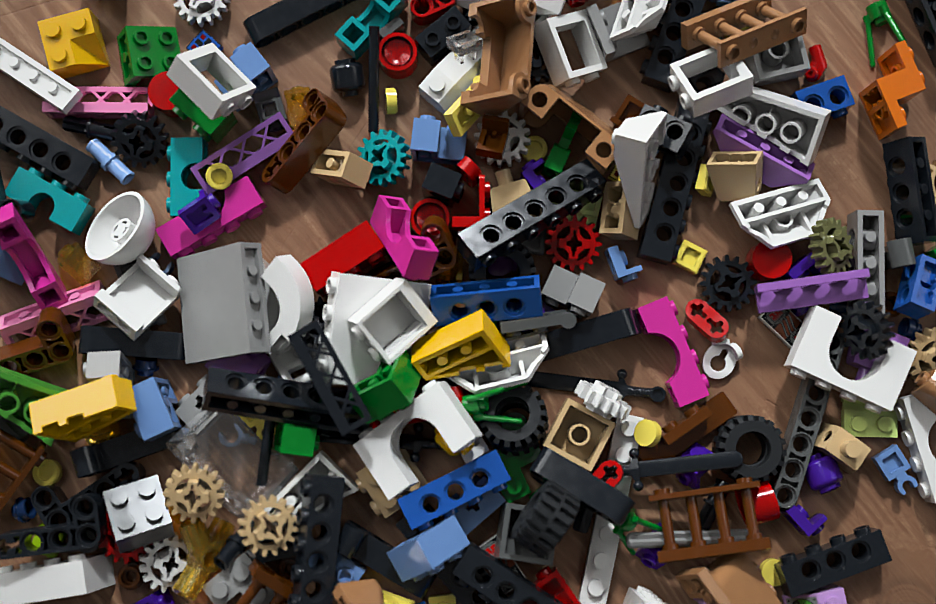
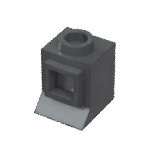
M277 87L252 94L261 123L280 111L286 122L290 124L282 95ZM279 119L268 126L269 132H277L284 129Z

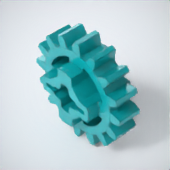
M380 129L379 134L373 131L370 132V140L362 139L365 144L364 148H357L359 152H362L359 157L374 164L370 173L369 183L375 186L387 187L388 182L395 185L397 184V176L400 178L405 177L402 173L403 169H410V166L406 164V160L412 159L411 155L406 154L410 146L404 143V137L397 135L398 133L392 130Z

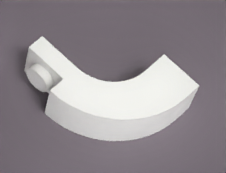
M291 254L276 256L261 275L275 291L280 304L279 319L269 333L271 352L285 350L291 343L287 336L309 325L313 320L314 293L312 285L303 267Z

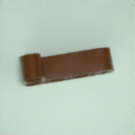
M316 88L311 89L305 95L302 106L308 115L266 165L262 173L263 182L284 194L293 190L346 123V114L338 103Z
M436 215L429 216L423 222L420 236L429 237L439 252L446 250L452 254L449 258H443L438 254L430 276L431 278L454 267L458 250L444 219ZM429 227H436L440 233L438 235H431L427 229ZM394 261L370 270L365 276L395 279L392 272L400 271ZM418 279V280H416V281H411V282H421V281H424V280Z
M52 306L42 309L36 328L37 336L0 347V366L26 375L70 360L73 356L76 338L64 313L57 307Z

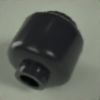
M355 58L334 61L335 65L329 70L333 91L337 93L342 92L343 97L358 95V90L363 89L366 85L363 65L360 62H355Z

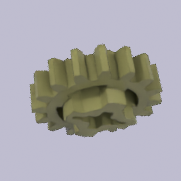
M835 217L816 221V225L811 227L814 234L809 235L811 242L808 245V248L813 250L810 258L815 259V268H821L822 275L846 272V268L851 267L848 260L853 259L851 254L853 245L849 244L851 235H847V227L841 226V220H835Z

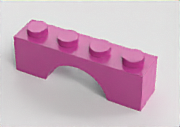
M248 176L243 177L224 189L225 202L220 212L221 218L196 235L193 234L179 216L155 229L172 258L177 260V258L192 255L198 247L202 245L206 247L218 240L217 236L224 232L231 233L241 226L240 223L248 218L253 220L263 214V209L267 206Z
M379 195L370 224L404 278L411 281L418 279L429 280L439 254L438 249L429 237L411 235V209L403 198Z
M11 202L0 207V248L2 251L8 252L18 266L31 295L41 310L51 306L58 307L69 302L65 285L13 203Z
M666 296L637 308L636 313L643 334L663 338L670 344L675 353V369L672 376L665 383L675 408L685 406L708 396L709 392L707 389L710 388V384L705 374H700L697 367L699 359L694 349L690 350L686 340L689 339L684 325H679L676 318L678 310L672 300L669 301Z

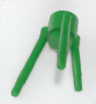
M879 0L867 6L865 9L867 15L862 17L866 26L871 68L875 67L871 24H875V27H880L888 23L899 42L905 40L907 43L891 15L886 0Z
M528 382L506 388L499 387L476 395H464L462 397V405L468 414L473 416L475 422L493 421L521 424L522 419L486 415L484 411L489 410L487 397L524 386Z
M635 508L631 510L622 527L612 524L615 526L613 533L619 536L631 555H635L636 552L634 549L627 547L626 536L623 532L635 529L637 524L658 532L662 531L661 526L636 516Z

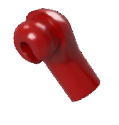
M821 44L808 48L812 62L810 63L811 68L804 76L809 82L819 80L827 69Z

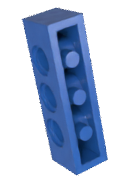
M539 275L431 285L432 314L438 321L434 327H445L481 309L485 311L491 321L497 322L543 316ZM513 298H516V299H519L520 301H518V302H510L509 300H510V299H513ZM490 301L492 304L484 305L482 302ZM456 304H463V305H465V307L459 308V307H456L455 305H456Z
M495 449L398 498L397 501L411 529L413 530L418 527L419 531H422L434 525L432 519L443 515L444 519L459 512L458 506L466 502L471 506L483 500V493L492 490L493 494L507 488L506 482L511 480ZM477 471H483L488 476L486 485L482 487L475 486L472 482V476ZM451 484L462 486L464 493L461 498L452 499L449 497L447 490ZM428 496L435 497L439 502L438 509L433 512L427 511L423 506V501Z

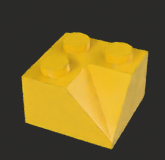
M89 8L37 22L49 69L62 79L110 67L98 18Z

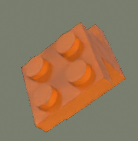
M905 40L894 44L877 59L884 77L876 79L859 93L879 141L891 136L907 125L906 112L899 105L908 102L926 89L924 75L921 71H918L914 62V53L907 46Z

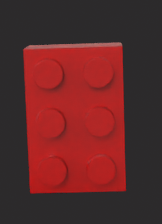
M366 220L300 263V265L305 270L315 291L321 297L329 294L326 292V282L328 277H331L332 271L363 276V270L369 266L375 268L386 260L384 257L388 253Z

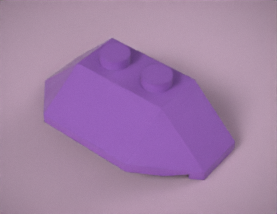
M722 113L713 130L720 151H763L762 183L770 188L808 183L815 166L813 162L809 166L804 165L798 158L790 153H785L779 149V146L767 139L761 138L752 129L739 124Z

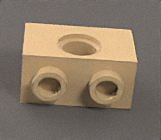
M325 149L312 165L310 173L334 185L365 189L374 164L351 152Z

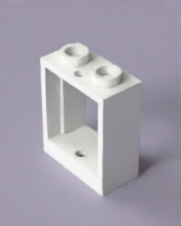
M586 9L547 18L534 27L535 39L555 87L565 85L566 88H570L580 84L582 79H584L585 83L593 81L600 77L599 72L608 68ZM570 29L585 65V68L574 71L571 69L558 32Z
M213 43L176 55L166 74L211 120L221 116L227 117L239 108L241 110L245 109L252 102L253 98L251 96L257 88ZM207 70L228 93L222 95L200 72Z
M711 47L670 64L668 84L673 92L676 91L678 93L682 107L685 110L688 109L693 118H696L753 94L754 76L742 60L722 68L729 77V81L696 93L688 78L718 66L717 50Z
M398 277L392 280L348 319L349 323L353 326L350 329L352 334L360 342L364 340L369 346L368 354L377 363L381 361L388 365L394 362L438 322L408 281ZM396 294L416 321L383 349L364 326L363 322Z

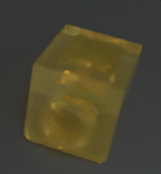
M296 86L284 91L290 128L292 130H296L308 115L302 106L305 95L310 91V87Z

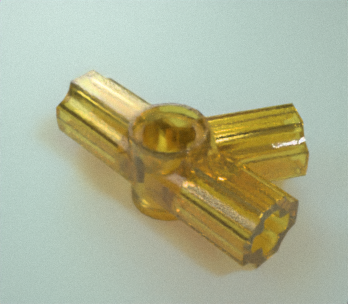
M200 517L196 519L195 524L191 523V519L181 523L179 530L188 551L186 556L187 565L173 587L174 593L188 601H195L210 573L219 569L214 564L213 558L226 545V539L234 533V525L220 517H214L208 529Z

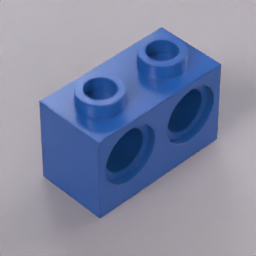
M844 75L798 90L790 96L791 98L832 110L830 116L833 119L847 115V110L855 104ZM830 95L836 96L839 104H834L830 100Z
M925 254L915 257L917 264L903 268L893 310L916 320L935 312L936 259Z

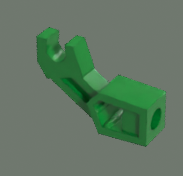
M574 111L559 144L554 143L541 174L547 177L554 178L559 175L571 153V149L568 148L582 119Z

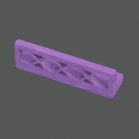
M279 111L197 163L190 170L209 195L216 191V189L210 187L198 171L206 164H214L215 162L211 161L219 156V163H222L223 155L228 150L241 152L239 162L229 166L233 173V179L279 151L293 131ZM279 119L286 132L277 138L267 136L269 124ZM265 127L264 135L257 134L258 131ZM250 136L263 138L261 148L255 152L244 150L246 139ZM266 139L272 140L271 142L265 145ZM243 142L241 149L234 148L236 145ZM243 153L250 154L242 160Z
M869 268L757 284L754 287L758 314L868 299L866 279L870 277Z

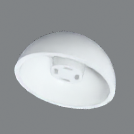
M133 191L122 193L109 201L97 214L88 230L85 241L87 255L102 264L123 265L136 260L140 254H144L153 241L156 229L154 213L148 202L139 193Z

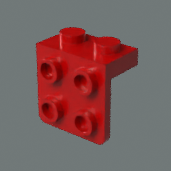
M479 175V216H452L453 236H457L462 230L490 215V208H485V203H489L490 182H485V175Z

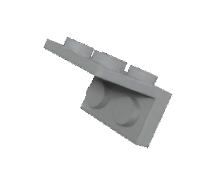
M621 2L600 10L597 4L586 7L587 15L606 63L648 47L650 44L646 32L617 41L609 39Z

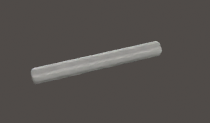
M719 529L702 530L703 540H706L707 545L718 544L717 539L720 538ZM730 529L731 537L734 536L735 541L746 540L745 535H748L747 529ZM674 531L675 543L679 544V547H690V542H692L691 531ZM630 532L626 535L627 547L630 549L662 548L664 545L663 532Z

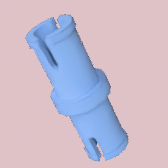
M97 138L88 143L86 151L101 163L100 166L103 170L109 171L122 185L131 182L135 173L120 161L119 155L111 152Z

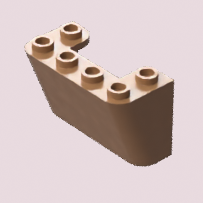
M539 84L531 88L527 98L520 102L518 119H524L528 127L538 129L543 127L553 114L567 124L574 111L582 117L576 132L591 143L584 152L586 154L585 159L587 158L600 174L604 176L615 162L614 145L611 143L614 129L559 86Z

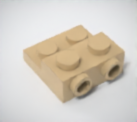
M400 449L401 454L419 482L397 498L388 500L367 466L356 473L358 479L355 480L358 488L363 494L368 491L373 499L370 502L373 511L377 516L383 514L385 519L401 508L397 501L398 498L428 484L417 465L410 460V454L406 449Z

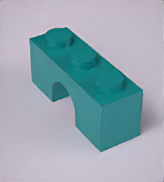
M370 0L368 7L358 18L351 16L334 34L337 44L357 61L369 48V26H380V30L404 11L408 6V0Z
M203 137L171 138V146L167 147V159L171 161L170 171L167 172L166 176L167 186L170 187V197H167L166 209L172 218L179 216L178 211L200 196L198 191L201 189H189L187 179L192 172L190 168L208 157V143ZM208 164L200 169H208Z
M19 166L5 189L6 196L11 199L28 201L34 206L35 210L42 200L52 198L54 200V210L49 220L80 236L96 209L88 204L90 199L78 192H75L74 196L65 192L68 187L53 179L50 184L43 180L45 174L32 167L27 171Z

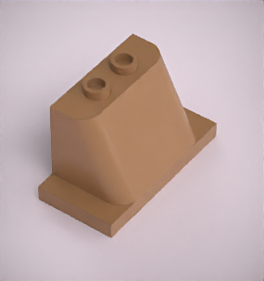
M745 553L719 556L707 567L682 569L675 575V578L690 599L702 598L706 604H782L777 598V592L774 587L762 577L759 566L750 560Z

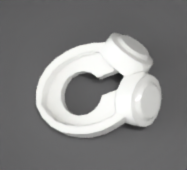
M727 338L720 343L712 342V345L707 349L702 359L704 373L713 379H722L728 376L734 369L736 361L743 358V352L736 343H730V340ZM726 349L727 355L724 358V369L721 371L713 370L710 364L711 359L719 356L721 351Z

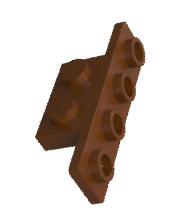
M719 392L699 407L695 404L683 413L685 417L678 422L674 419L661 428L663 432L659 443L654 447H640L638 449L639 457L642 461L676 457L736 415L737 410L726 394Z

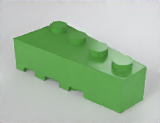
M0 366V416L9 419L26 432L33 434L29 403L56 395L68 389ZM34 435L50 447L52 446L54 438Z

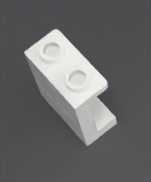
M140 254L137 257L136 263L107 290L102 288L94 295L93 306L135 341L179 299L182 288L177 279L171 275L167 276L160 270V266L154 259Z

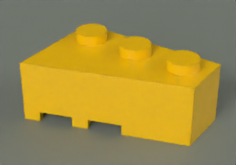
M481 309L419 338L412 344L411 363L426 381L458 376L460 371L472 369L481 372L485 371V367L501 364L502 368L511 367L510 345L485 311Z
M107 375L102 379L29 403L33 435L77 442L137 411L131 380L121 378L118 375Z

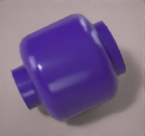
M822 452L810 457L805 478L811 490L820 491L822 495L841 487L840 482L843 480V474L837 461L830 456H823Z

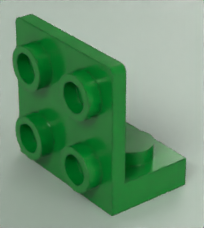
M125 26L117 36L125 87H135L142 78H153L161 72L168 71L176 55L181 54L177 29L175 27Z

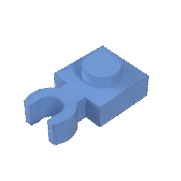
M892 444L871 458L885 481L894 479V489L898 494H906V491L903 489L905 481H908L911 487L916 488L918 486L916 479L906 474L905 471L910 469L911 466L897 444Z

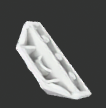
M622 0L609 39L617 41L654 30L665 12L668 0Z
M819 178L808 181L807 184L792 185L734 201L729 204V207L743 230L768 248L774 249L808 239L810 234H814L811 227L816 225V221L824 219L831 199Z
M531 332L506 339L510 345L511 367L502 368V364L485 367V371L477 372L476 369L460 371V375L446 378L475 395L499 387L506 388L529 382L549 351L545 332Z

